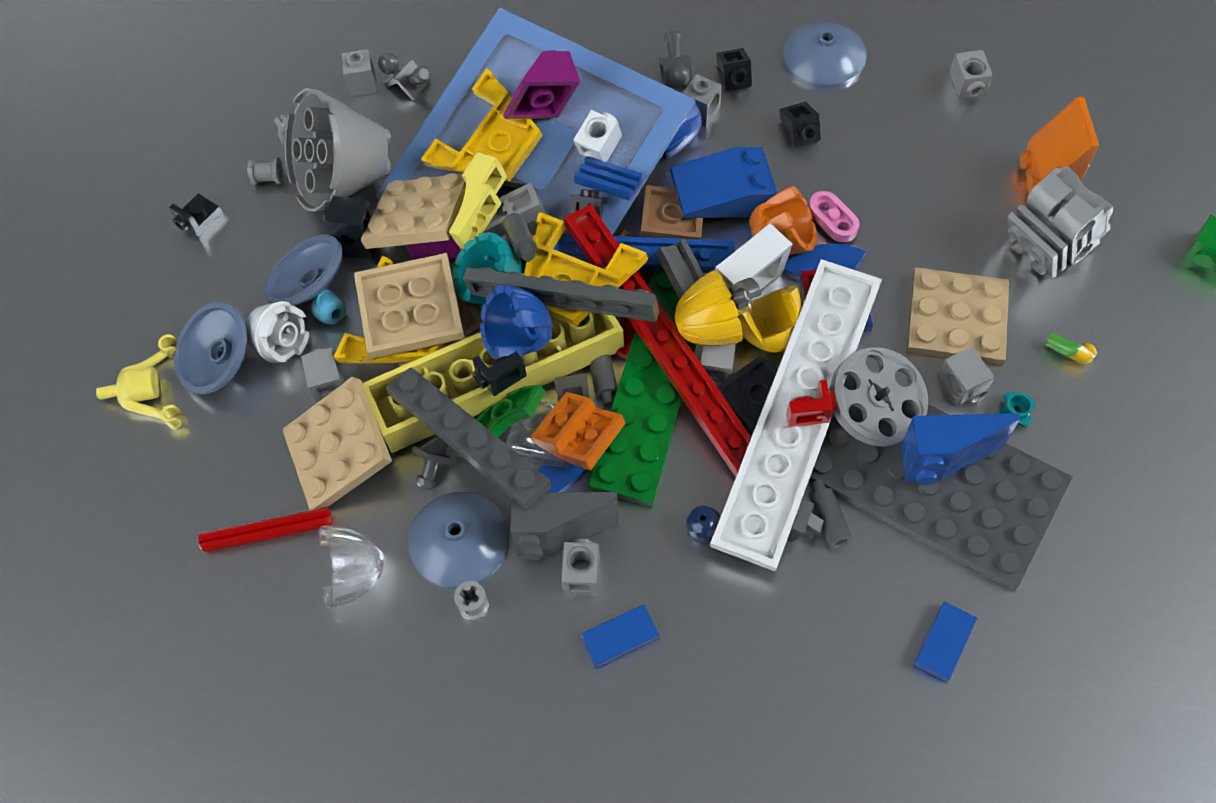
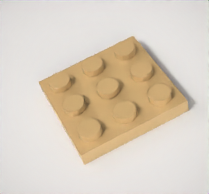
M450 173L445 176L421 177L406 181L395 180L388 183L361 238L365 249L449 240L451 235L448 231L459 213L465 195L466 182L462 174Z
M447 253L354 273L369 359L465 339Z
M915 267L912 278L906 353L947 359L973 346L985 364L1003 366L1006 361L1009 280Z
M355 377L348 379L282 429L310 510L330 506L392 462L360 379Z

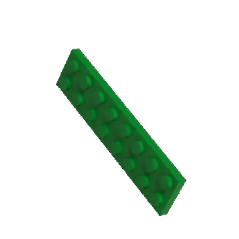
M653 271L648 288L655 294L657 301L677 328L675 308L679 298L665 271ZM636 330L611 412L622 414L626 424L594 465L588 491L617 492L618 499L652 508L682 398ZM685 340L692 352L695 353L697 344Z

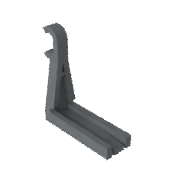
M686 239L680 240L677 245L660 247L656 252L679 299L694 282L704 276ZM751 277L736 282L729 289L732 295L731 300H734L738 310L749 306L744 290L750 299L761 295L758 283Z

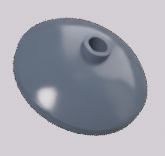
M816 21L798 27L788 36L783 47V62L788 72L798 81L817 88H836L852 82L864 69L867 57L866 47L860 36L847 26L831 21Z
M323 234L311 237L292 248L278 261L267 277L264 285V296L270 304L286 301L291 306H297L312 300L330 285L340 267L342 260V246L334 236Z
M223 302L206 304L198 309L184 325L176 344L174 366L177 378L185 389L197 394L213 393L225 386L239 370L247 349V330L243 316L235 307Z
M453 492L442 495L429 502L414 519L408 537L410 557L418 572L429 582L437 586L456 589L465 581H475L480 584L499 569L507 555L509 548L507 522L500 509L492 501L481 495L470 492ZM456 527L461 528V531H460L459 534H457V535H451V534H450V531H451L453 528H456Z

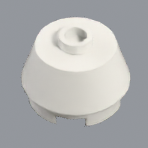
M286 301L259 306L249 314L245 323L247 343L268 362H287L286 360L294 354L300 355L307 345L309 332L305 331L303 317H306L302 310L291 306Z

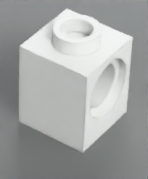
M591 110L573 141L579 154L607 162L622 137V133L614 116L606 112L600 114ZM598 133H605L602 137L594 138Z

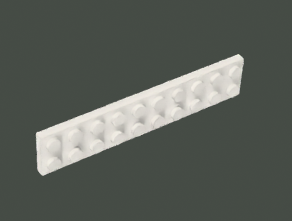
M822 259L820 260L710 547L776 572L833 416L832 410L828 423L788 427L786 413L789 401H794L802 396H811L813 399H816L819 380H827L828 389L830 388V382L836 368L857 350L882 279ZM843 375L842 377L843 385L845 383L847 375Z

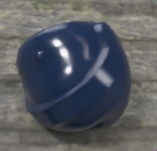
M709 506L694 508L686 519L687 533L696 542L711 543L721 517L720 514Z

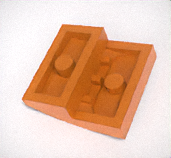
M565 392L530 436V439L550 454L578 467L591 470L626 423L622 414L596 408L592 398Z

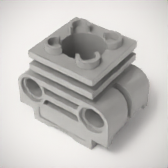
M1067 165L1061 170L1056 167L1030 191L1027 197V208L1021 204L1017 207V216L1013 212L1007 216L1008 243L1018 254L1024 253L1032 260L1031 266L1039 274L1043 275L1046 273L1053 279L1057 276V267L1063 271L1067 266V260L1071 264H1075L1100 244V238L1110 230L1109 218L1113 213V205L1101 195L1088 190L1080 181L1079 176Z

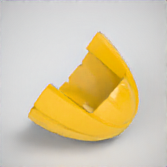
M718 271L708 272L694 282L681 296L675 308V323L678 331L685 340L693 344L715 346L735 344L742 341V326L740 319L737 318L739 314L734 300H731L732 295Z
M796 285L770 292L768 296L765 294L748 303L749 306L737 309L739 314L737 318L741 322L743 338L757 348L767 352L778 353L784 351L787 348L802 309L800 294Z

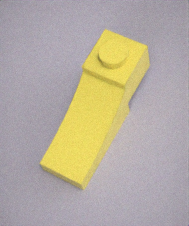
M480 152L476 153L462 174L466 182L465 195L459 213L448 231L460 249H465L464 246L468 241L474 240L475 236L479 237V234L484 232L502 204L496 194L508 177L497 158Z

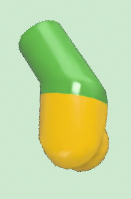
M1052 333L1046 342V347L1063 354L1080 365L1093 362V358L1097 354L1095 346L1091 343L1080 345L1056 333Z

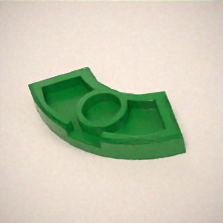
M540 385L518 388L507 394L508 398L499 401L494 407L490 405L476 420L495 436L499 437L510 425L522 419L532 418L546 391Z

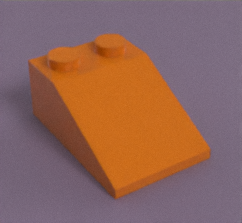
M1084 96L1073 100L1030 138L1025 152L1021 153L1020 164L1027 174V190L1029 193L1056 167L1061 170L1067 165L1082 181L1099 148V142Z

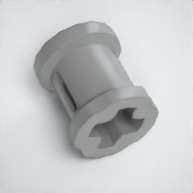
M280 158L257 162L256 159H249L247 170L252 185H258L259 182L275 181L276 184L283 183L284 167Z
M465 581L456 588L454 602L460 609L462 617L469 621L484 618L488 613L489 603L482 585L475 581ZM475 597H477L478 599L477 603L472 602L475 599ZM466 600L471 601L468 606L466 604Z

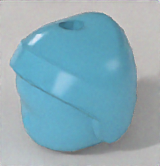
M329 290L317 295L311 304L313 316L324 324H336L347 313L345 302Z

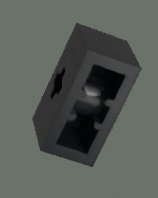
M332 196L329 207H326L324 210L323 223L327 226L330 236H334L340 242L342 256L371 260L374 258L376 248L365 249L361 241L373 215L368 200Z

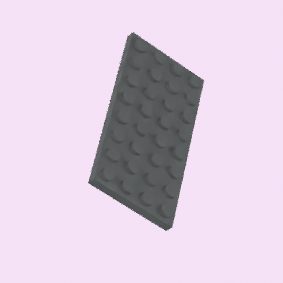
M847 375L844 386L848 390H855L857 386L855 379ZM878 392L874 397L877 401H880L884 396L881 392ZM906 402L902 403L901 409L903 414L912 419L915 416L913 406ZM928 404L926 416L949 415ZM850 406L848 410L850 418L855 422H862L863 414L861 410ZM833 413L808 482L812 483L816 480H823L825 487L832 488L836 497L1014 592L1016 591L1073 476L1006 443L999 451L934 484L919 485L917 482H906L901 450L902 442L892 446L881 447L863 443L845 431ZM880 420L878 424L880 432L890 437L892 435L891 425L884 420Z

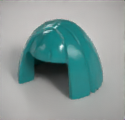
M486 232L479 234V237L475 236L474 240H470L465 244V249H461L455 261L457 267H453L452 278L455 281L456 295L460 299L483 305L486 303V297L472 295L463 279L467 267L475 269L487 267L496 272L503 273L515 271L524 274L522 263L515 255L512 246L501 236Z

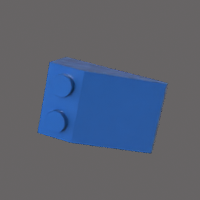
M734 147L672 166L669 170L683 218L750 217L758 205L765 203L769 198L778 193L763 147Z
M1019 413L913 416L901 444L906 482H917L919 485L934 484L999 451L1004 447L1020 421Z

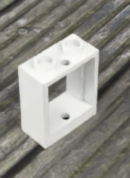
M770 223L717 265L715 270L722 276L728 289L736 282L751 277L758 283L762 292L783 274L792 243ZM744 290L745 297L747 298L748 302H750L752 299L747 297L746 292Z

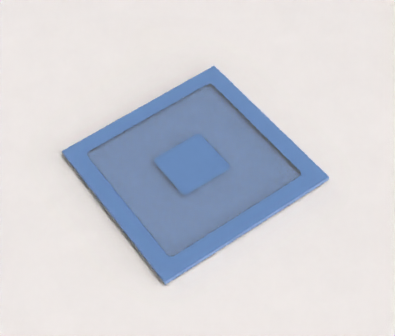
M499 7L376 196L381 199L388 183L395 180L406 181L421 177H438L450 173L462 174L427 167L420 159L435 138L460 152L493 107L490 103L474 95L472 87L486 68L494 74L498 82L513 97L523 77L542 51H570L581 82L558 118L531 119L540 129L543 136L510 182L520 184L531 182L543 203V208L547 215L564 221V218L570 214L571 195L581 194V189L594 190L574 183V174L576 171L579 172V167L581 164H584L586 156L579 154L573 140L591 110L600 114L602 112L611 114L618 121L622 137L607 162L642 173V182L630 201L599 191L600 197H607V204H603L602 221L613 235L695 104V99ZM598 133L594 138L602 137L605 133ZM567 228L565 229V231L563 232V234H570V233H568V229H567Z

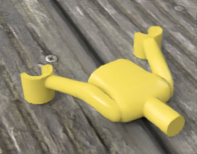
M171 334L162 336L158 341V346L161 349L159 352L141 363L123 368L118 375L116 384L97 388L96 394L98 399L103 400L117 397L118 402L123 408L138 414L161 419L169 428L178 429L182 422L178 418L173 417L181 414L178 407L167 405L163 409H158L139 403L159 397V378L153 366L166 357L174 358L176 348L173 345L177 344V339Z

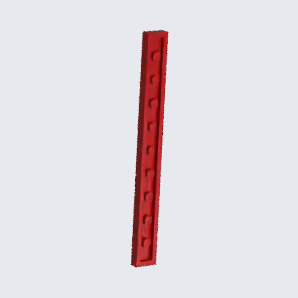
M590 204L566 216L564 223L592 265L606 269L619 244ZM637 271L618 288L630 291L643 289L653 294ZM657 301L659 307L657 322L633 318L628 319L736 477L752 437Z

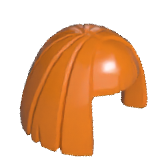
M791 185L769 198L765 203L758 205L752 212L749 220L752 236L754 237L771 223L792 243L789 254L812 251L817 242V231L815 223L812 222L814 219L809 207H806L808 203L802 197L801 192L799 193V190Z

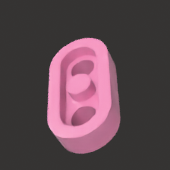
M819 191L812 195L809 208L814 221L837 242L844 243L853 240L859 229L857 216L831 192Z

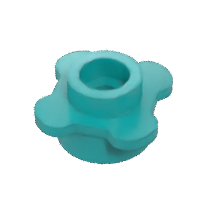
M1021 392L1005 393L1003 396L1004 406L1000 409L999 413H1019V425L1023 427L1028 426L1032 422L1030 414L1036 406L1035 401ZM1014 407L1019 408L1020 411H1016Z

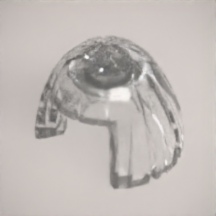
M321 526L318 543L320 547H328L329 554L333 557L330 560L331 576L333 579L331 580V585L323 586L322 597L327 608H335L357 599L375 586L383 572V554L371 539L361 533L338 526Z

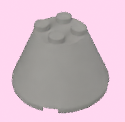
M303 89L296 95L293 102L298 104L294 114H288L286 122L285 159L290 184H296L300 194L296 195V199L304 209L308 211H322L329 207L332 196L348 197L375 183L383 176L390 174L391 163L388 159V145L390 144L391 135L388 128H382L376 121L317 89Z

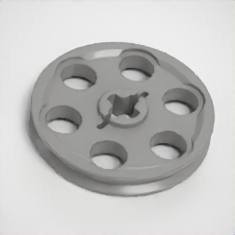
M869 347L854 352L836 368L830 382L829 390H834L836 397V410H833L836 419L851 436L868 445L879 447L892 446L904 440L912 419L903 414L901 409L902 403L906 402L912 405L915 410V416H926L928 393L921 374L907 358L890 349ZM866 358H873L878 362V373L869 371L865 364ZM896 371L903 372L907 376L909 382L907 387H903L896 382ZM843 375H850L855 379L857 384L855 390H848L843 385ZM878 392H881L884 396L880 401H877L874 397ZM850 406L861 410L863 414L862 422H855L850 418L848 412ZM880 420H884L891 425L892 435L890 437L880 432L878 428Z

